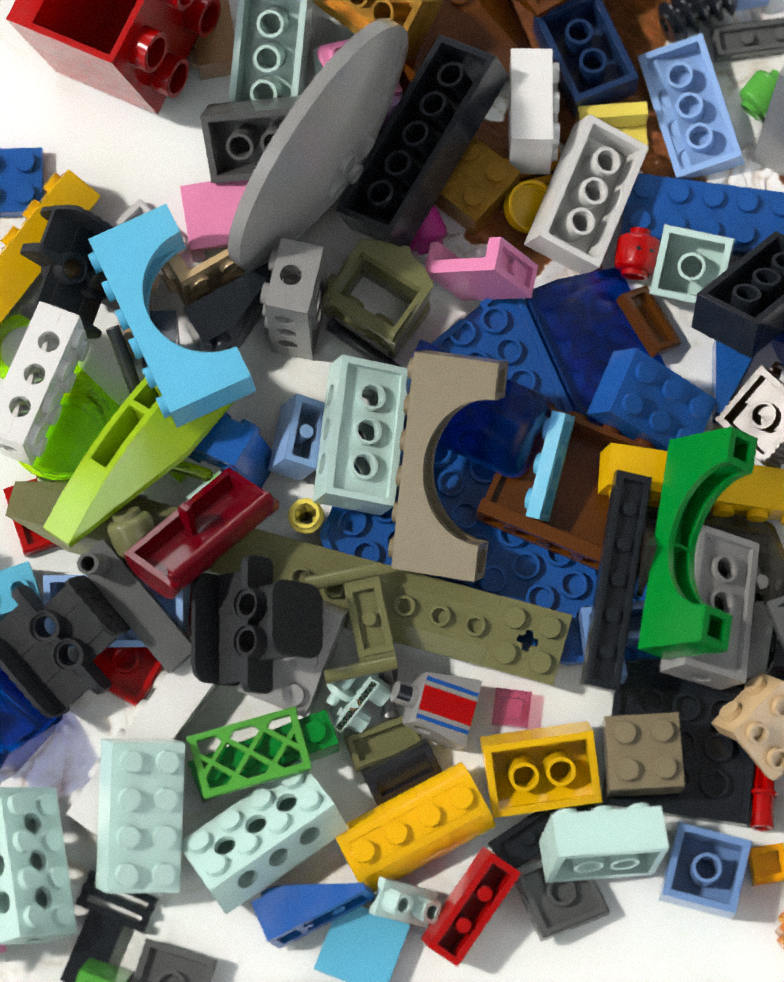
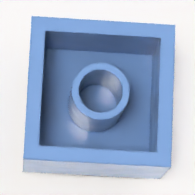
M679 822L674 830L658 900L731 919L736 914L752 841Z

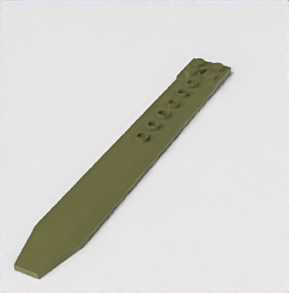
M15 481L5 516L70 553L82 555L89 552L102 539H107L111 543L107 527L113 521L112 516L71 548L44 530L43 526L68 482ZM137 496L119 511L138 506L140 511L150 512L155 526H158L176 511L178 507ZM254 529L203 573L221 575L240 572L242 558L249 555L267 557L272 561L273 583L281 579L305 583L304 577L374 563L376 561ZM376 562L393 642L554 686L573 615L416 572L392 569L390 565ZM343 584L318 589L323 600L348 610ZM349 615L344 629L353 631ZM527 631L534 632L533 638L538 640L537 647L530 646L529 651L522 650V643L518 642L517 638L519 635L524 636Z

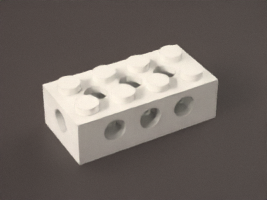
M39 301L0 388L1 455L30 466L33 465L36 456L40 458L43 455L48 442V438L45 437L50 424L55 425L62 411V405H59L64 393H70L76 379V374L73 372L78 361H84L89 351L90 342L87 341L86 330L79 315Z

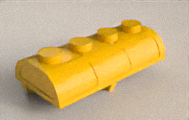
M459 762L347 822L346 825L349 829L335 839L358 883H364L376 892L378 891L379 877L398 880L495 828L496 823L465 765Z

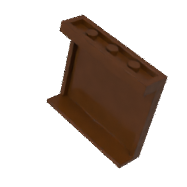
M527 397L522 415L486 496L482 498L478 506L476 521L598 571L610 500L609 495L598 494L600 452L610 443L654 449L655 446L644 439L636 438L632 440L622 436L618 429L610 425H602L600 427L590 423L588 418L581 413L575 411L566 413L556 409L552 402L544 398H536L534 400ZM552 410L575 417L550 520L547 522L526 516L527 509L524 506L528 489L533 488L536 474L533 472L534 461L537 454L542 453L545 441L542 437L543 425L545 420L551 417Z

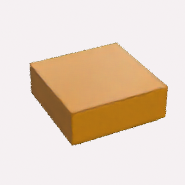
M784 843L750 848L748 864L752 886L784 882Z

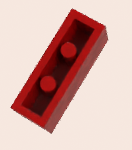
M483 846L441 907L436 923L430 924L420 939L427 947L458 967L521 875V872Z

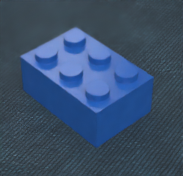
M632 348L613 351L587 411V415L603 425L615 427L622 433V436L632 440L636 438L644 439L655 446L654 449L668 451L669 440L704 432L717 399L640 349Z

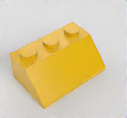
M588 721L480 737L484 773L493 818L602 802L594 734Z

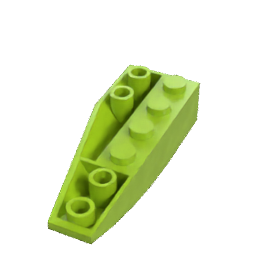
M144 378L112 416L79 463L44 524V530L70 548L187 458L234 402L177 428L172 416L164 418L158 406L156 398L162 396L158 387L150 389L146 378Z

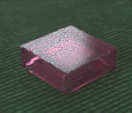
M496 687L491 725L527 730L532 692Z

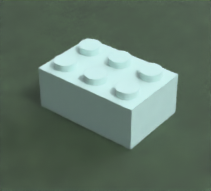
M647 803L633 804L625 809L599 806L585 812H577L573 808L558 810L555 814H551L539 840L545 883L654 875L669 850L662 806L650 807Z

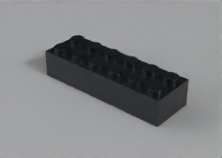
M439 34L363 162L362 166H364L360 177L354 184L349 185L335 209V212L350 229L375 240L391 243L398 247L411 244L509 78L508 73L497 56Z

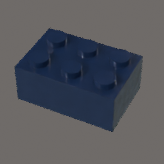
M570 0L540 18L534 16L532 33L540 49H553V62L559 63V84L557 86L573 119L577 117L578 106L612 104L636 94L639 77L602 0Z

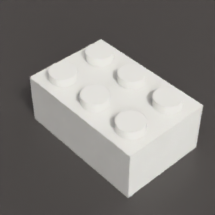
M511 48L508 84L509 163L518 169L520 174H550L551 161H558V144L560 142V123H558L560 94L557 92L559 63L553 62V49Z

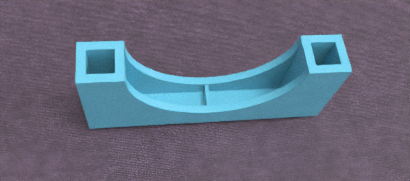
M167 204L88 239L94 251L88 254L89 260L96 274L103 271L107 279L101 282V285L109 302L117 300L120 309L114 312L123 331L130 328L134 336L128 342L136 359L144 357L147 367L143 368L142 372L150 389L157 386L162 395L156 398V401L164 418L172 416L178 428L256 392L252 377L237 346L218 352L189 350L166 338L151 321L149 299L154 280L167 261L180 251L186 249L180 230Z

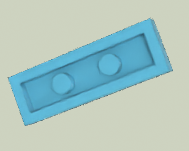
M552 410L551 417L547 418L543 425L542 437L545 441L542 453H538L534 461L533 472L536 474L533 488L528 489L524 506L527 509L526 516L547 522L550 520L575 417L569 414Z

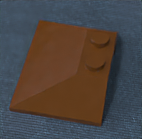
M444 0L415 59L405 60L398 82L403 90L401 94L402 96L404 95L439 34L497 56L509 75L511 48L529 49L509 1Z

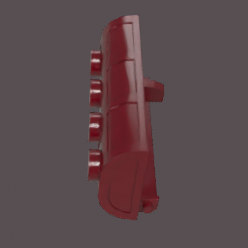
M228 467L187 502L179 505L176 511L124 553L125 559L140 580L163 597L173 599L201 573L209 569L220 557L241 542L252 530L269 516L273 515L279 509V500L273 497L269 491L266 492Z

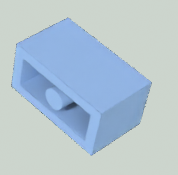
M297 393L281 405L268 471L301 481L317 469L325 402Z

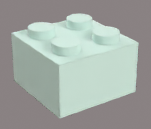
M664 224L649 294L695 303L697 293L730 267L736 239Z

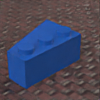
M225 412L188 458L199 464L201 461L207 462L220 468L221 472L229 467L262 488L271 474V471H268L272 450L259 434L260 428L246 419H242L240 422L235 421Z

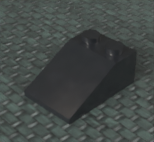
M269 262L183 308L188 332L200 352H218L237 346L238 350L262 318L263 304L260 303V297L264 282L270 283L272 271L268 269Z

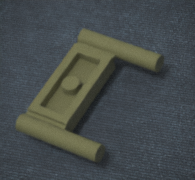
M376 562L304 577L305 583L312 584L317 589L343 584L359 662L324 669L326 684L399 669Z

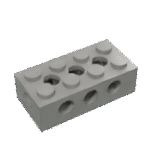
M281 238L279 249H272L268 268L272 271L270 283L264 282L260 297V303L263 304L262 316H265L264 328H267L266 339L270 340L271 349L274 353L313 361L324 316L321 297L328 289L324 246Z
M702 525L694 560L696 586L705 604L733 615L728 652L665 660L661 658L660 672L718 690L746 683L759 543Z

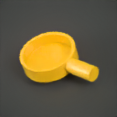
M526 180L515 185L507 193L504 200V213L513 228L522 233H529L548 188L547 185L536 180Z

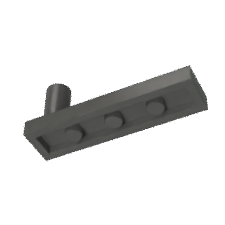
M102 539L89 552L80 555L77 561L79 571L88 576L168 673H173L192 656L191 638L143 581L137 577L127 562L117 555L107 539Z

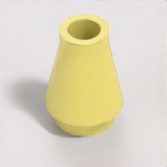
M303 498L292 504L288 512V520L294 530L309 535L315 533L323 523L324 512L319 503H314L313 499ZM311 517L312 523L306 525L302 522L303 519Z

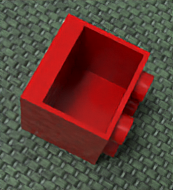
M15 0L6 20L55 72L158 115L166 98H175L184 89L190 72L187 57L198 36L206 38L215 29L220 17L221 4L219 0Z

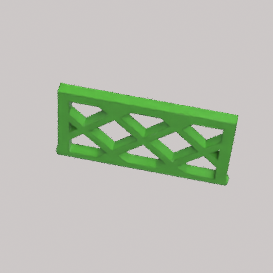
M296 706L187 737L204 800L312 770ZM289 716L293 726L287 737L268 728L272 721ZM250 727L259 730L249 748L231 739L234 732ZM264 734L283 743L273 761L255 752ZM294 736L296 737L297 743L292 741ZM217 738L221 742L211 759L199 752L197 742ZM227 744L245 753L235 772L217 762ZM288 746L300 752L303 763L286 768L279 765ZM251 757L269 766L266 773L250 778H245L241 775ZM202 762H204V763L207 764V766H206L205 769H204V767H203V763H202ZM215 768L230 776L231 779L228 784L209 789L207 778L212 769Z

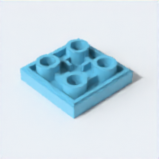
M360 906L332 921L314 970L344 982H390L410 925L375 916L369 913V909Z

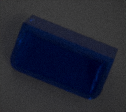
M420 339L414 352L432 350L450 353ZM407 375L405 387L408 394L410 393L411 379ZM507 379L505 398L478 400L464 407L447 424L438 445L505 477H520L527 472L544 441L542 437L543 425L545 420L551 417L552 413L550 399L545 395ZM405 415V417H404V428H405V429H406V423H407V415Z

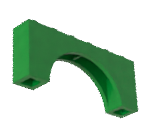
M731 426L669 440L639 636V650L664 660L728 652L733 615L711 607L701 599L695 581V551L702 525L715 501L733 482L753 473L757 438Z

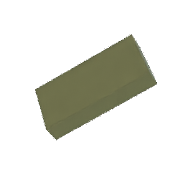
M403 716L364 729L362 733L356 732L345 736L344 741L355 771L358 773L421 741V735L404 726L402 722Z

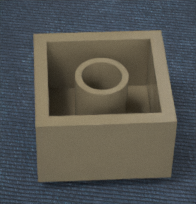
M679 712L604 716L601 726L607 797L681 793L685 783Z

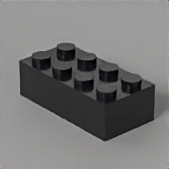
M777 231L773 232L697 293L691 328L749 358L756 355L784 331L783 234Z

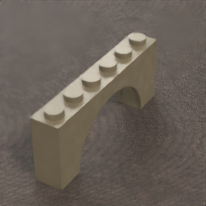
M432 350L414 352V357L410 358L407 368L408 378L411 379L410 393L406 395L403 406L404 414L407 415L406 429L402 431L400 436V450L403 451V460L396 473V486L400 487L399 497L392 509V521L396 523L395 534L391 537L388 546V556L392 558V569L475 582L485 576L488 541L478 539L464 532L451 520L444 510L435 486L434 458L439 439L445 427L460 410L478 400L505 398L509 361Z

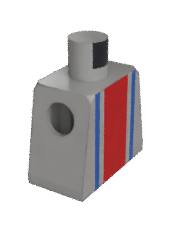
M425 672L415 675L412 685L396 681L391 690L390 701L406 706L402 720L404 726L446 749L465 748L482 681Z

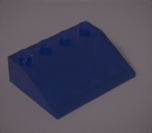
M615 267L551 281L534 288L532 298H525L524 300L573 411L586 416L590 423L597 422V420L587 415V411L613 351L638 348L649 355L616 302V299L621 294L631 291L626 279L621 277V272ZM661 355L654 357L655 360L666 366Z

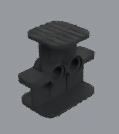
M77 205L43 207L40 215L48 223L40 243H25L20 251L22 256L41 266L43 280L34 303L22 305L20 313L31 320L39 301L79 315L86 330L87 338L98 339L101 337L102 331L93 324L101 303L116 310L120 309L117 300L109 302L101 285V282L107 279L103 271L96 274L89 260L88 254L94 251L88 239L114 226L95 216L89 210H85Z
M257 555L245 556L241 561L240 572L221 575L202 573L193 580L191 588V665L194 676L200 682L224 686H237L241 682V687L245 692L256 694L270 693L273 689V660L291 657L314 658L321 652L323 648L322 595L314 585L286 579L276 580L273 583V564L269 558Z
M85 575L69 578L65 582L66 586L46 604L27 585L18 586L11 592L18 606L0 622L1 669L7 673L10 680L17 685L16 687L23 692L27 700L29 699L32 706L44 717L50 719L66 714L70 710L69 707L88 689L100 695L112 687L110 680L93 660L121 634H125L130 630L129 625ZM47 617H50L55 623L53 635L49 634L45 629L44 623ZM70 644L74 645L79 651L77 662H73L68 656Z

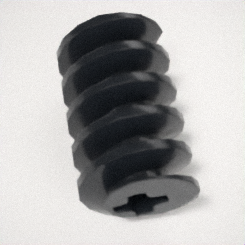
M670 0L669 3L663 2L659 4L658 18L665 38L672 44L676 42L675 33H678L684 40L688 38L687 27H690L697 34L700 32L699 21L706 28L712 26L710 16L713 15L718 22H721L724 19L722 10H725L730 17L734 16L735 10L732 0Z

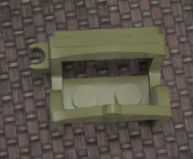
M361 239L345 260L338 275L331 273L327 278L328 289L321 297L322 309L326 317L329 319L337 318L386 349L388 356L396 359L408 340L416 333L430 313L429 299L434 285L426 269L411 255L409 246L398 247L380 240ZM363 276L409 304L395 326L385 315L381 313L374 315L364 309V304L358 298L350 295Z

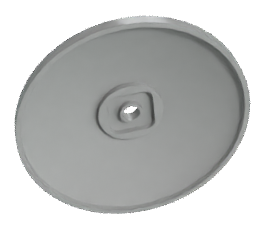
M389 18L378 19L365 26L332 56L298 98L261 156L238 204L228 239V254L231 261L246 271H254L269 262L272 249H279L281 238L295 241L299 239L333 205L347 186L354 184L360 177L364 169L362 164L374 146L392 103L405 64L408 50V34L404 27Z

